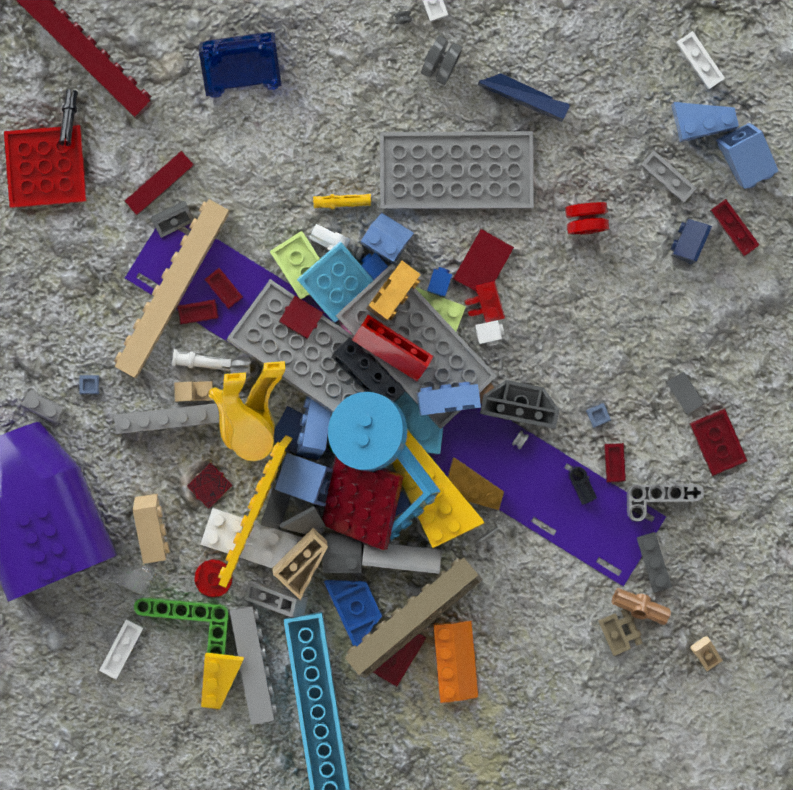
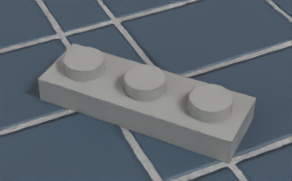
M654 150L640 165L682 203L697 189Z

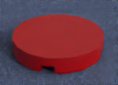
M211 559L204 561L198 566L194 581L200 593L207 597L215 598L222 596L230 589L233 575L226 587L219 585L221 578H218L222 567L226 568L227 564L225 562Z

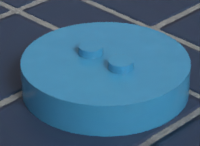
M373 392L353 394L336 407L330 418L328 426L329 443L336 457L349 467L361 471L383 469L398 458L405 446L407 424L404 414L396 403L383 395Z

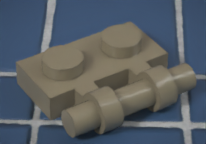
M625 609L621 610L623 615L621 619H618L616 613H613L598 620L613 656L631 649L628 641L634 640L636 646L643 643L640 637L642 634L640 630H637L633 621L635 618ZM627 624L630 634L625 635L622 625Z

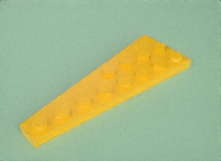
M407 429L405 445L441 491L435 497V501L430 505H426L423 508L424 512L418 516L432 548H436L485 524L484 520ZM397 458L392 464L397 474L404 476L402 485L411 504H413L423 492Z
M285 435L280 443L277 442L272 449L270 456L273 459L268 461L263 470L265 477L262 476L255 489L258 494H254L248 505V509H251L249 515H244L240 524L243 529L241 533L237 532L233 543L236 544L234 550H229L225 559L228 561L226 568L222 567L218 578H221L219 585L223 587L228 585L239 561L238 558L244 550L246 540L252 532L253 523L260 514L271 484L278 473V467L286 455L285 450L293 439L292 437Z

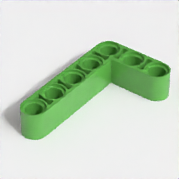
M142 597L135 602L134 610L141 616L210 622L207 653H212L213 647H219L222 654L225 655L229 624V609L226 605ZM141 601H145L148 604L147 611L140 610L139 603ZM160 603L167 605L168 610L166 613H161L158 610ZM178 605H184L187 608L185 615L177 612ZM199 606L204 607L206 610V615L203 617L198 616L196 613V609ZM216 609H223L225 611V617H216ZM214 628H221L223 636L216 637L213 634Z

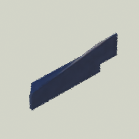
M502 73L479 80L478 85L560 122H563L570 107V104L552 99L553 97Z

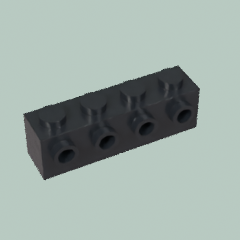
M351 337L334 351L331 358L365 392L383 395L394 403L402 397L405 392L402 385L398 381H394L389 376V372L384 367H380L376 363L375 358L371 354H367L362 349V346L352 341Z

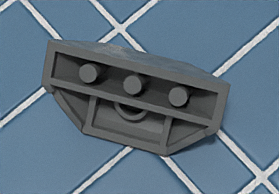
M505 380L483 395L480 414L556 429L559 408L544 387Z

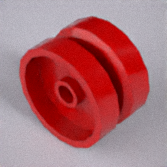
M591 202L566 206V218L578 219L567 224L568 235H589L608 231L610 229L609 220L606 218H596L608 212L607 202Z

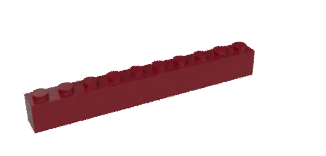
M16 0L136 120L153 104L150 100L152 96L145 89L140 91L136 87L137 81L131 76L127 78L122 73L124 69L117 62L113 64L109 60L111 56L104 49L100 51L95 46L97 42L90 35L86 37L82 33L84 29L77 22L72 24L68 20L70 16L63 9L59 11L55 7L57 3L54 0Z

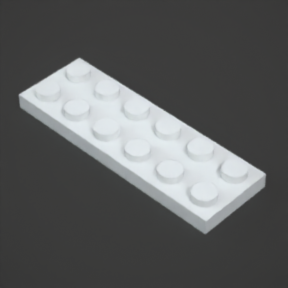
M212 508L200 545L228 553L229 550L233 551L236 545L233 543L237 532L241 533L243 529L240 526L243 518ZM254 521L252 532L247 538L244 550L239 557L272 568L303 537L275 528H269Z

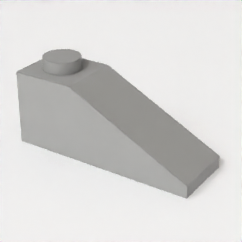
M249 581L245 600L293 618L305 614L308 596L303 595L300 600L290 590Z

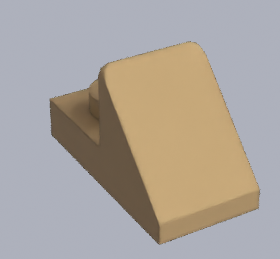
M213 381L175 382V402L213 401L208 394L209 390L213 388Z
M708 636L703 637L690 647L706 671H709L723 661Z

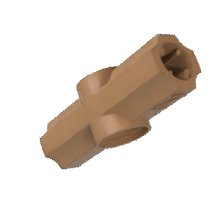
M617 588L611 602L613 605L630 611L631 615L637 619L648 618L665 625L671 615L669 608L652 602L651 598L645 594L635 595Z

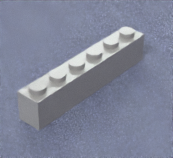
M216 404L118 414L114 415L116 434L219 423V410Z
M254 605L231 609L230 615L238 656L244 657L240 668L251 725L274 721L275 715H278L276 704H272L271 696H274L273 686L268 683V677L271 676L269 666H265L264 659L267 658L266 649L261 647L260 640L263 639L262 629L258 628L257 621L260 620L258 609H254Z

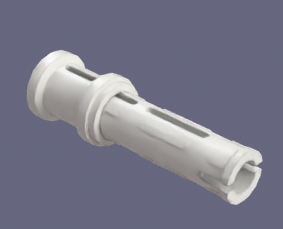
M174 349L172 366L183 365L188 366V368L196 366L230 371L231 359L195 355L192 351L186 353L178 352L177 349Z

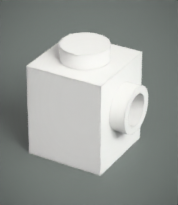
M498 320L475 325L479 345L487 343V346L499 344L498 341L502 340L501 336L505 335L503 325L499 324Z

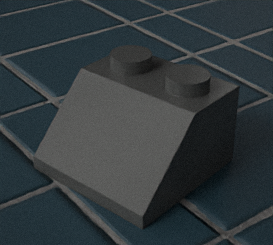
M324 533L323 537L327 540L328 548L323 555V573H361L362 541L342 533Z

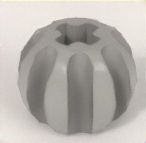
M239 355L231 362V373L246 372L245 383L251 382L258 375V363L248 355Z

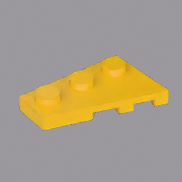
M215 653L205 654L201 707L221 708L244 657Z

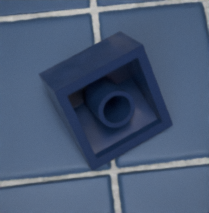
M691 219L686 220L685 223L682 222L678 229V233L681 234L678 240L674 239L670 248L673 251L671 256L691 265L697 262L712 226Z

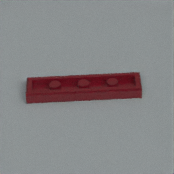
M180 151L124 202L138 216L195 165Z

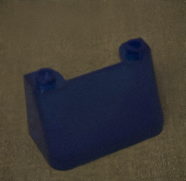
M264 32L213 39L199 44V57L206 96L217 98L222 96L225 89L263 84V87H266L268 90H275L282 86L275 33Z

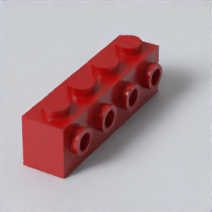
M367 315L352 341L415 381L420 379L433 358V355L370 315Z

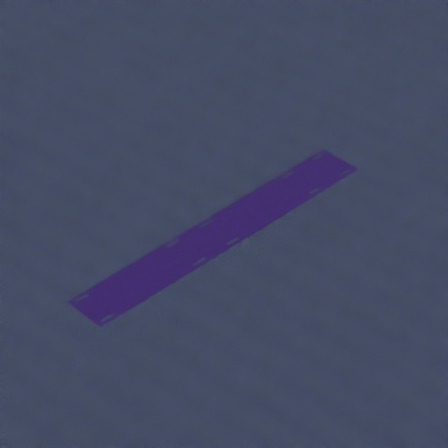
M191 223L188 224V225H186V226H184V227H186L187 229L192 230V229L189 228L190 225H191ZM155 228L125 276V279L152 295L154 288L136 278L138 273L161 285L163 281L161 278L166 268L170 269L173 263L171 259L175 252L179 253L182 247L180 243L186 234L176 230L161 238ZM215 239L178 306L215 299L219 319L196 323L226 341L270 279L294 296L298 297L291 284L218 239ZM218 268L223 271L244 297L230 309L225 306L204 280ZM308 295L302 299L323 312V316L331 320L312 297ZM481 407L461 410L443 427L440 454H428L447 477L454 457L504 491L499 508L500 511L624 587L642 557L636 537L652 532L657 533L666 518L665 515L646 504L647 513L655 517L651 522L646 518L642 521L630 520L627 515L626 491L611 482L606 483L605 478L513 421L480 414ZM522 430L523 434H528L529 437L519 450L518 446H513L512 443ZM566 463L573 467L579 466L586 471L597 496L596 499L589 503L581 504L568 478V470L564 468ZM575 474L572 475L574 480L581 479ZM632 510L633 517L639 518L641 516ZM533 517L556 530L554 536L532 523ZM600 557L621 570L620 575H616L597 563V559Z

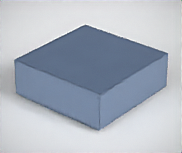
M79 375V394H99V375Z
M604 403L586 410L593 428L611 421Z

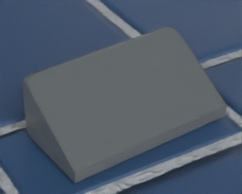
M183 201L152 216L151 219L162 238L192 223L194 217L186 201Z
M681 372L666 382L686 414L704 404L685 372Z
M273 488L260 525L279 530V524L283 521L291 495Z

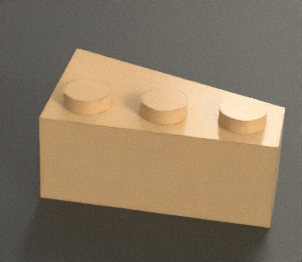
M158 494L135 497L133 515L143 564L164 561L170 550L169 544L165 542L164 538L166 528L165 524H162L161 517H163L162 507L159 505Z
M312 528L272 567L273 575L300 600L328 548L327 540Z

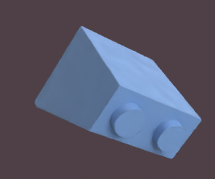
M750 122L716 140L738 184L744 189L756 186L757 182L763 179H770L775 173L779 172L763 132Z
M381 213L361 240V245L394 265L414 233Z
M287 453L282 461L280 475L276 479L275 490L313 504L326 506L333 468Z

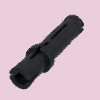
M68 89L65 92V104L62 106L63 119L59 144L64 146L65 139L66 146L71 145L74 115L77 113L76 101L78 92L73 90L71 97V89Z

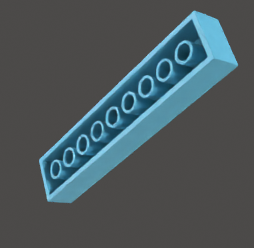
M323 612L305 614L293 618L286 617L283 620L310 790H351Z

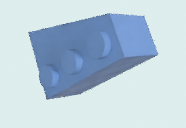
M673 102L671 105L680 142L735 130L739 127L735 107Z
M470 382L459 383V387L453 388L451 384L441 385L439 390H432V387L420 388L421 392L416 393L419 416L481 407L478 384L471 385Z
M306 396L304 400V408L306 410L305 415L303 414L300 426H302V429L298 435L296 456L301 455L305 458L318 460L326 448L331 412Z

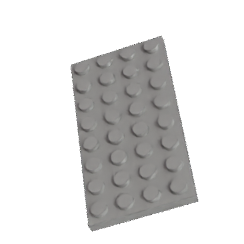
M533 131L380 132V209L534 208Z
M393 264L386 268L336 315L353 336L367 315H370L433 355L425 372L418 381H415L368 351L389 372L391 377L402 385L404 391L417 405L416 393L421 392L420 388L432 387V390H439L441 385L451 384L453 388L459 387V383L470 382L471 385L478 384L480 393L497 377L416 288L414 290L410 288L407 292L409 297L403 305L399 303L395 309L398 312L391 321L388 319L384 322L366 309L396 267ZM461 410L429 414L428 416L441 429Z
M270 279L226 341L263 366L267 362L285 361V372L282 379L333 413L336 407L347 397L365 392L331 358L334 351L349 337L353 339L354 336L323 315L317 323V328H314L308 339L279 323L280 318L285 312V307L289 306L294 295ZM362 347V349L368 354L369 352Z

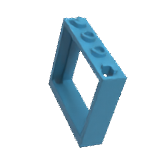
M406 445L398 456V460L422 490L423 494L393 523L390 541L399 537V532L412 524L411 520L414 517L420 516L424 512L423 508L426 505L432 504L435 501V497L441 492Z

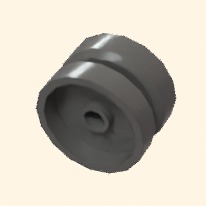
M439 35L427 53L421 74L430 78L438 68L436 81L445 85L454 70L463 47L453 43L448 51L445 52L448 39Z

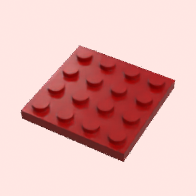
M80 125L73 126L70 146H66V139L64 140V146L59 144L61 127L4 131L10 208L87 202Z

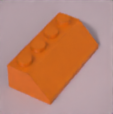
M472 620L433 624L440 703L477 698L478 689Z

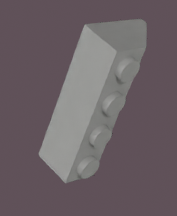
M399 540L389 541L387 550H381L364 543L362 565L439 574L441 549H438V547L432 548L431 544H426V547H420L417 542H407V545L399 544Z

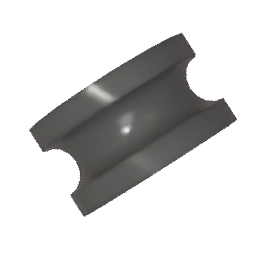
M401 11L395 13L394 17L397 18L395 24L411 22L412 18L409 17L411 12Z
M355 244L352 255L360 263L364 246L358 247V244Z

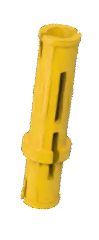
M371 194L313 196L314 209L371 206Z

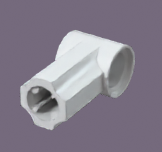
M317 224L309 238L326 247L328 251L339 242H342L347 248L350 242L349 238L337 232L333 233Z

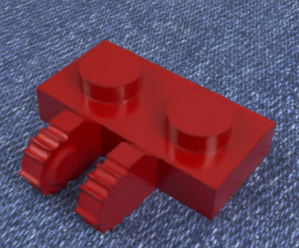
M495 281L477 285L478 296L465 300V305H473L478 302L481 304V308L472 309L468 312V315L471 317L483 313L486 323L505 319Z

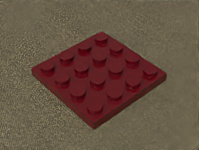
M335 457L326 506L322 517L326 525L325 527L381 550H387L404 476L384 468L376 471H361L347 466Z

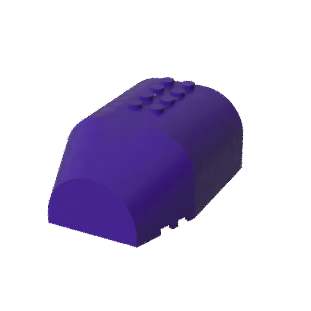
M35 422L0 435V584L7 601L17 599L39 588L118 556L81 467L41 422Z

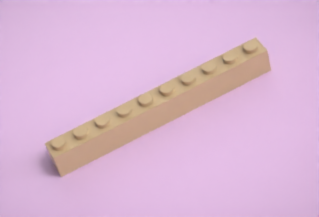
M210 199L207 202L204 201L199 209V212H201L200 216L192 221L189 227L192 230L188 236L185 235L183 237L179 253H174L170 269H165L161 277L163 279L161 285H157L153 290L152 295L154 297L152 301L147 302L142 311L144 312L143 317L137 319L133 326V329H135L132 336L128 335L124 342L125 349L122 353L119 352L114 360L116 362L114 367L134 378H137L230 214L228 209Z

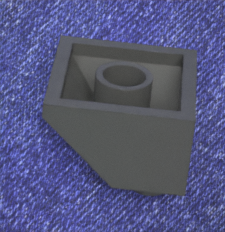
M315 505L279 524L283 529L307 534L312 528L321 533L324 531L322 527L326 526Z

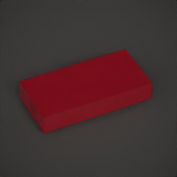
M220 268L204 279L228 309L244 298Z
M215 299L177 306L180 325L219 319Z
M624 443L604 444L606 483L626 481Z

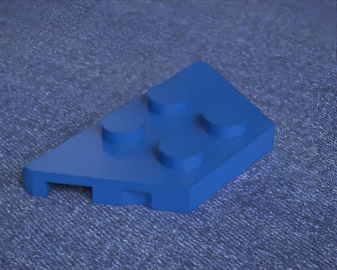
M325 580V586L353 646L356 645L357 647L362 642V638L372 630L382 617L366 581Z

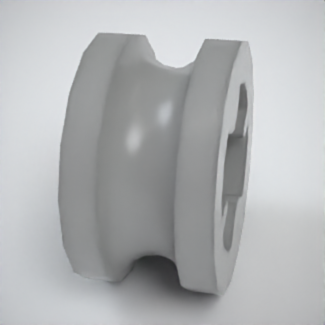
M521 430L512 445H517L520 450L529 435H524Z

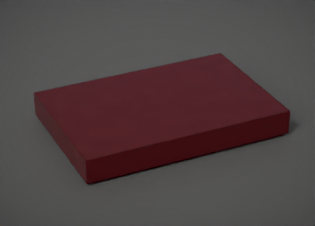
M480 229L453 279L477 292V285L496 281L514 247Z
M725 408L689 423L711 476L748 461Z
M419 633L373 673L397 687L427 637Z

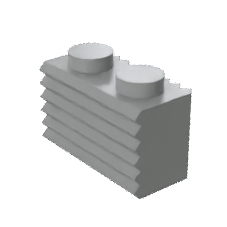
M33 390L28 391L21 407L54 424L60 423L66 411V406H62Z

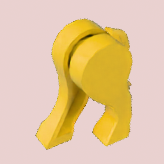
M285 361L264 363L262 373L252 387L245 404L240 399L239 393L246 382V372L224 374L223 390L216 387L209 390V397L215 401L219 410L220 433L224 444L245 460L257 461L264 459L273 449L275 423L269 409L268 399L271 391L281 380L285 372Z

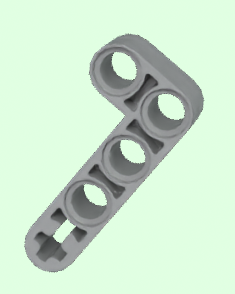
M697 484L633 485L627 490V515L632 521H642L647 513L646 502H696L703 498L704 490ZM635 488L641 491V496L638 499L632 496V491ZM654 488L660 491V496L657 499L651 496V491ZM673 488L679 490V496L676 499L670 495V491ZM693 488L695 491H698V495H695V498L693 495H685L684 492L693 491ZM635 507L641 510L639 518H635L632 515V510Z

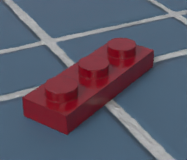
M727 199L710 210L743 257L760 245Z

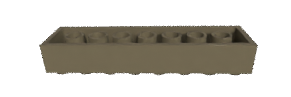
M464 557L456 559L447 572L444 570L436 576L437 580L435 582L426 584L421 589L422 593L417 597L414 595L408 599L407 605L404 608L395 610L391 614V619L387 622L385 620L376 627L377 630L373 634L368 633L362 638L360 645L357 647L354 645L346 652L348 655L344 658L359 676L367 678L483 580Z

